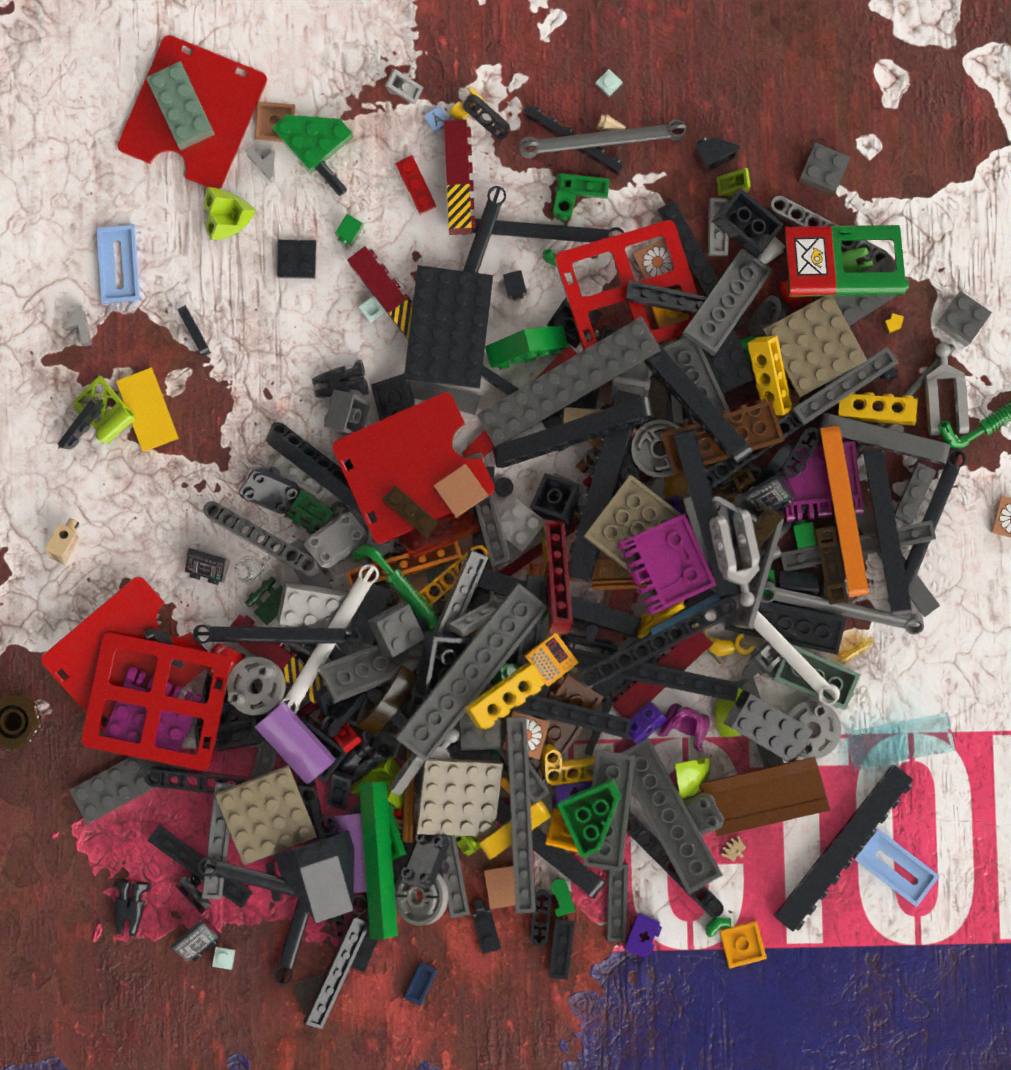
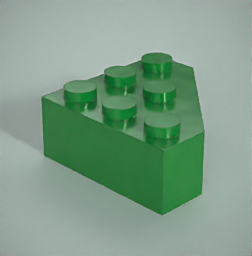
M285 115L272 126L273 132L310 174L315 171V168L321 162H326L353 139V133L338 118Z
M563 326L523 329L485 346L490 368L498 367L499 370L510 368V365L519 364L523 361L530 363L536 361V358L545 357L550 354L551 356L560 355L562 350L569 348Z
M614 778L566 797L557 804L581 858L598 852L603 845L621 798V793Z

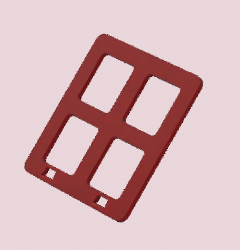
M671 220L561 251L555 256V263L583 350L597 343L588 316L589 311L624 301L628 280L663 288L677 285L681 292L698 295L676 225ZM663 237L673 270L636 281L625 248L650 239ZM610 252L621 286L583 297L572 266L573 262ZM567 273H571L573 283L568 285L565 276ZM625 301L628 304L632 320L634 321L642 317L658 343L682 336V333L695 316L688 314L689 317L685 321L652 330L649 326L643 304ZM585 330H589L592 339L586 342L583 333Z
M106 633L101 642L82 734V744L88 748L200 771L207 770L211 765L231 668L230 658L225 655L115 633ZM120 648L157 657L158 660L150 692L115 686L109 683L116 649ZM173 660L214 668L209 699L206 704L166 695ZM217 677L223 678L221 690L215 688ZM107 699L147 708L140 743L99 735L104 704ZM163 711L203 719L204 723L196 755L156 747L155 742ZM204 737H211L209 749L202 748Z

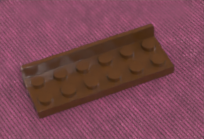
M765 399L754 402V406L747 407V404L736 407V411L729 413V410L720 412L748 443L752 451L784 441L771 400L766 402ZM686 422L681 424L682 428L675 430L674 427L662 430L663 433L659 436L663 442L673 475L684 472L674 434L694 429L705 466L728 459L698 423Z
M568 671L556 680V686L553 690L548 691L546 697L595 710L604 698L602 694L594 689L583 687L581 681L571 676ZM535 716V718L550 722L544 745H554L563 758L583 728ZM550 753L547 758H552L554 753ZM528 757V761L545 784L547 781L541 774L540 759ZM502 760L504 771L509 773V767Z

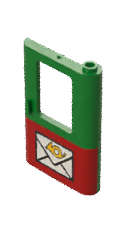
M900 225L784 227L789 272V297L904 295L905 291L909 290V280L905 279ZM862 240L893 241L896 271L845 273L842 265L840 242Z

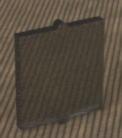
M324 972L292 984L297 996L296 1001L299 1002L303 1015L307 1014L325 974Z

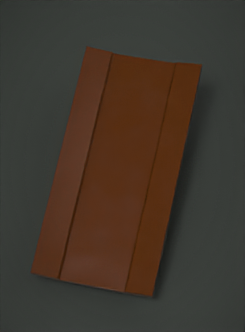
M815 756L701 783L704 792L714 797L715 804L724 817L722 827L715 830L716 836L830 811Z

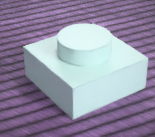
M609 69L596 82V85L610 97L622 85V81Z
M375 296L359 306V309L370 323L386 312Z
M216 946L212 967L232 970L235 950Z

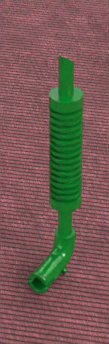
M1011 401L997 409V411H994V413H991V415H988V417L978 422L979 427L966 436L962 435L958 438L957 434H954L949 421H942L944 427L939 423L938 429L944 438L943 443L951 445L950 447L953 449H961L983 433L986 436L990 435L1004 426L1005 423L1007 424L1011 421Z
M359 544V548L351 553L352 559L356 556L357 558L354 561L360 562L367 556L373 562L376 561L388 575L385 579L388 584L391 583L390 586H394L395 592H399L400 598H404L403 601L410 605L411 609L414 610L413 613L416 612V616H420L425 620L429 631L435 630L440 618L439 615L436 616L437 613L431 610L432 607L426 604L427 601L421 598L422 595H419V592L416 593L417 590L414 589V586L411 587L412 584H409V580L406 581L407 578H404V574L401 575L402 572L399 568L394 571L376 547L370 544Z

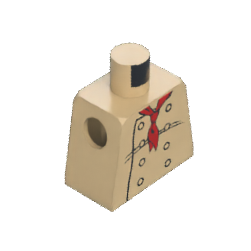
M69 518L65 526L61 524L57 526L44 549L48 558L66 566L79 539L76 532L79 525L78 521Z

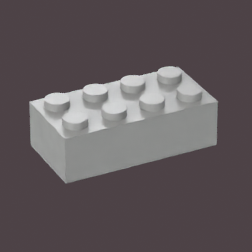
M284 581L277 615L279 625L298 628H328L349 592ZM362 602L359 605L356 612L354 613L347 627L355 625L360 608L362 606ZM348 630L346 634H351L353 630Z

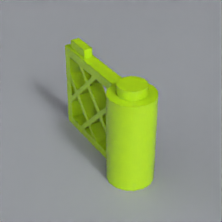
M102 376L93 381L73 401L75 403L74 409L80 414L85 408L81 403L85 397H91L92 400H95V397L103 398L105 406L101 410L102 419L98 423L95 420L91 423L96 430V438L102 444H110L136 419L133 411L121 401ZM101 383L104 387L103 395H95L96 386ZM107 398H113L117 405L112 409H107Z

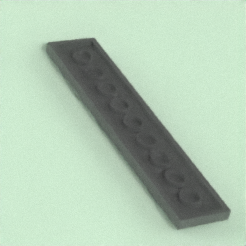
M639 317L481 411L477 416L496 447L506 443L655 355L661 349L644 319Z
M516 583L395 738L427 762L465 714L466 710L464 708L477 699L548 607L522 585Z

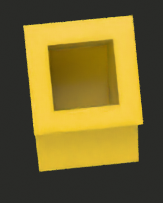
M891 314L890 319L884 322L888 334L901 328L904 316Z

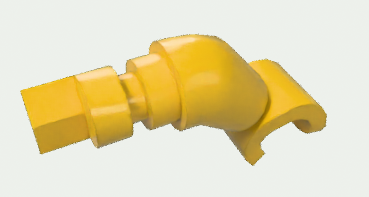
M744 634L739 635L734 642L732 640L715 639L713 636L709 637L713 642L709 650L718 657L727 656L734 652L739 656H748L755 649V646H750L747 650L740 647L739 642L744 639Z

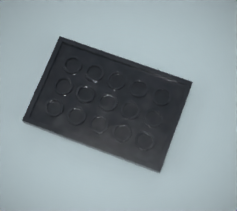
M417 266L404 379L480 389L493 275Z

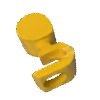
M472 87L469 88L470 95H477L485 102V99ZM460 101L452 107L449 114L455 120H466L470 115L464 110V103Z

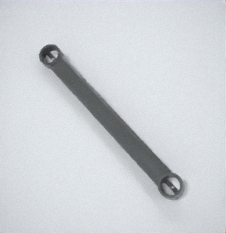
M672 120L666 125L536 140L533 137H526L520 143L519 152L525 158H533L539 153L666 138L679 141L685 135L686 126L680 120ZM677 128H681L683 133L676 135L673 134L671 131ZM535 146L536 150L527 152L523 148Z
M766 582L764 590L767 589L772 593L770 595H762L761 598L763 603L778 601L904 628L910 634H919L924 630V620L919 614L892 618L891 612L846 602L829 605L827 598L776 588L770 582ZM913 621L920 624L916 627L908 626Z

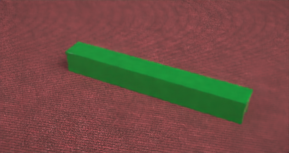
M387 781L359 782L370 939L384 940L389 937L398 936Z

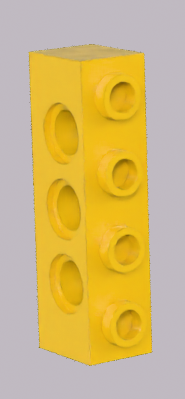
M757 337L748 342V351L751 355L752 370L755 374L756 388L759 392L760 400L765 399L766 402L771 400L776 415H784L793 408L778 337Z
M854 392L839 402L838 416L860 422L915 426L918 399H913L914 397L910 395H903L902 398L894 397L892 394L875 396L874 393L870 392L863 393V395ZM860 402L864 407L861 410H856L853 405ZM875 404L882 405L883 409L881 411H875L872 408V406ZM899 405L902 411L895 413L892 407Z
M525 663L464 709L477 728L488 729L494 725V720L509 714V709L523 704L527 696L538 693L541 690L540 687L545 683L533 664ZM522 681L524 688L522 691H519L518 685ZM507 692L509 698L507 702L504 703L503 695ZM489 704H492L493 711L488 714L487 707Z

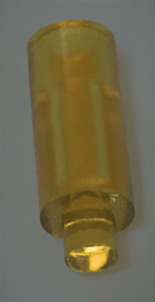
M872 637L867 639L861 638L839 651L837 656L841 663L845 665L870 650L869 646L875 642Z

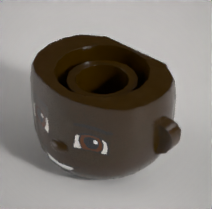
M15 688L14 694L6 695L0 700V746L6 748L5 753L11 754L14 749L24 747L33 741L42 725V716L37 704L30 697L23 695L22 690L19 688ZM13 712L18 713L22 718V725L18 730L14 729L10 724V716Z

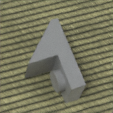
M396 69L392 70L385 85L390 94L399 95L411 104H416L423 90L421 85Z
M251 146L246 149V155L271 183L274 182L275 150L263 160L264 156L258 149L254 150Z
M82 305L77 306L63 329L65 331L79 329V331H76L78 342H81L84 347L91 346L92 342L85 308Z

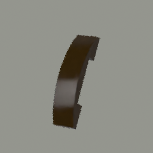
M749 468L731 475L732 481L713 489V497L719 496L730 503L741 497L743 493L747 492L756 483ZM681 499L679 504L685 515L688 516L684 501Z
M835 526L815 529L829 605L849 602Z
M401 665L390 679V686L372 710L366 711L357 723V726L371 734L378 732L392 718L407 697L418 676L417 673Z

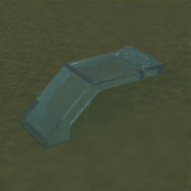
M948 712L845 732L853 771L912 758L956 751Z

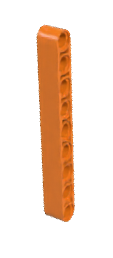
M840 426L820 428L849 597L868 595L869 590Z

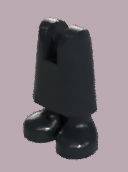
M357 360L352 368L346 369L345 366H341L312 378L313 385L328 383L327 388L314 391L315 397H331L334 390L351 393V390H358L361 394L368 395L367 380L365 377H362L365 376L362 360ZM350 377H361V378H358V379L349 381V378H350Z
M364 731L360 735V746L356 745L352 748L336 769V771L342 773L350 769L352 772L349 775L353 776L352 783L376 768V762L386 761L391 756L389 749L384 744H378L375 747L376 739L368 731Z
M115 879L114 885L119 890V897H115L114 904L116 934L122 935L125 920H130L129 936L136 937L146 902L141 900V896L150 890L151 883L143 881L132 883L131 880ZM132 886V898H128Z

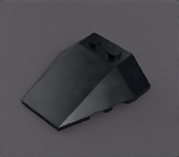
M208 672L202 692L203 699L201 703L204 704L208 702L213 679ZM216 680L215 688L221 690L222 680ZM252 683L253 692L258 694L259 692L256 689L255 684ZM226 687L214 751L220 752L249 747L265 741L266 739L255 726L268 714L256 716L239 711L228 701L229 695ZM202 718L197 719L194 728L197 749L199 748L204 723ZM204 737L202 748L209 749L211 737Z
M349 830L331 835L329 838L274 854L280 874L315 923L353 911L354 846Z

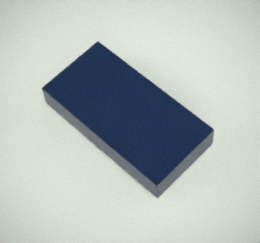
M420 962L403 998L421 1006L438 970Z

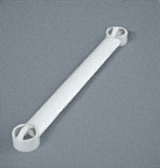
M365 565L360 569L359 577L328 628L347 627L371 585L379 577V571L374 565ZM367 567H371L363 579V570ZM375 569L376 578L371 582H367L371 573ZM318 643L287 696L279 705L283 701L290 700L287 706L290 708L295 703L296 709L294 713L298 712L299 704L319 673V666L324 665L336 644Z
M717 586L711 587L713 591L718 593ZM740 595L732 597V599H734L737 603V609L740 602ZM758 611L753 627L819 694V699L823 704L833 705L840 697L839 689L835 685L828 684ZM823 690L827 691L834 701L825 699Z

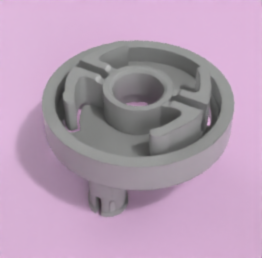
M654 420L639 428L632 440L631 455L635 465L642 473L653 478H666L673 475L667 455H656L653 451V445L656 442H662L659 436L663 431L659 430L674 427L675 430L679 429V426L666 420Z
M249 657L240 661L232 669L228 678V701L239 711L248 715L259 716L270 713L279 705L285 694L286 683L283 672L277 664L266 658ZM256 679H260L263 683V689L258 694L252 690V683Z
M805 701L795 705L787 713L789 717L804 726L813 722L819 729L815 737L808 739L799 755L800 757L810 758L815 756L818 759L830 754L836 748L841 738V723L831 707L818 701Z
M438 873L434 885L428 889L403 884L401 882V875L399 876L394 889L396 909L400 916L406 922L416 926L429 925L439 920L444 914L448 903V890L442 876ZM418 889H420L423 893V900L421 903H419L416 898V893Z

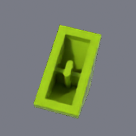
M748 168L716 177L719 196L731 195L739 188L748 193L750 189Z

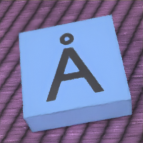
M440 106L424 115L425 120L434 133L444 127V121L449 120Z

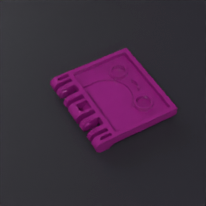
M855 441L843 442L855 515L863 514ZM816 445L800 474L795 478H788L797 498L793 500L792 505L785 508L786 522L795 520L793 506H796L797 520H802L801 505H807L809 519H814L813 504H816L818 519L832 517V497L823 446ZM798 448L796 455L802 459L806 457L807 452L804 448ZM794 460L792 466H787L789 469L788 473H796L794 470L796 464L799 463L801 465L802 463ZM784 464L780 468L781 477H785L782 472Z
M685 514L617 544L620 551L632 545L635 546L634 549L623 553V558L630 557L636 552L640 557L639 560L630 562L627 567L630 569L639 564L644 566L630 574L636 586L648 580L651 582V584L638 589L639 594H643L652 588L656 593L655 596L646 598L643 601L644 605L657 599L659 600L658 603L646 608L649 615L716 586V582Z
M131 667L123 687L150 692L154 676L150 678L147 689L143 688L141 685L146 677V672L141 671L136 684H134L139 669ZM170 682L167 683V696L170 695L174 685ZM176 687L172 697L178 698L181 693V687ZM188 690V692L185 694L184 700L190 701L192 696L191 691ZM195 693L192 701L201 703L203 696ZM117 701L103 735L114 739L140 743L147 708ZM163 711L155 742L156 747L181 752L195 717Z

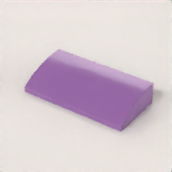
M284 701L255 726L260 734L306 784L320 775L336 759Z
M361 813L333 815L338 823V827L333 835L349 830L353 842L354 893L367 892ZM333 820L330 824V832L334 829Z

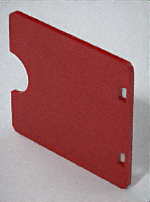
M167 35L162 39L146 77L181 61L215 135L180 150L147 79H145L117 147L121 153L150 165L159 154L175 152L185 160V179L207 188L221 189L256 110L257 103L267 84V76L265 73L172 35ZM183 46L194 51L191 55L182 52ZM237 68L247 71L246 76L243 77L236 74Z
M448 392L441 393L342 437L332 445L335 456L370 533L378 544H383L414 530L411 525L382 501L394 486H397L435 520L452 512L435 490L434 485L465 464L488 496L492 495L495 491L494 483L482 458H463L453 448L455 433L466 424L453 396ZM350 459L354 468L348 471L344 461ZM372 512L375 513L378 520L373 524L368 516Z
M137 576L46 651L41 658L42 664L87 713L103 636L106 633H115L147 640L144 630L150 627L161 630L157 623V615L165 602L143 577ZM191 631L182 636H170L175 646L208 652L202 644L194 640ZM120 648L116 649L109 683L123 687L130 668L134 667L139 669L134 684H136L141 671L146 672V677L141 687L147 689L150 678L155 675L157 657ZM182 661L184 664L183 669L171 665L168 682L174 685L169 697L173 696L177 686L181 687V689L184 688L204 671L206 666ZM60 669H63L69 676L65 681L57 673ZM109 699L105 701L103 715L108 719V722L117 702ZM102 722L100 723V729L105 732L108 722L105 725Z

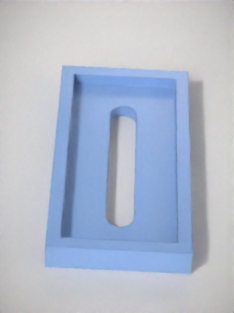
M135 225L96 228L101 303L140 301ZM116 241L121 242L124 287L121 290L117 289L114 256V243Z
M876 828L877 831L874 836L867 840L864 844L865 847L855 856L854 860L917 907L940 876ZM882 851L915 876L918 880L917 884L912 885L877 858L876 852Z

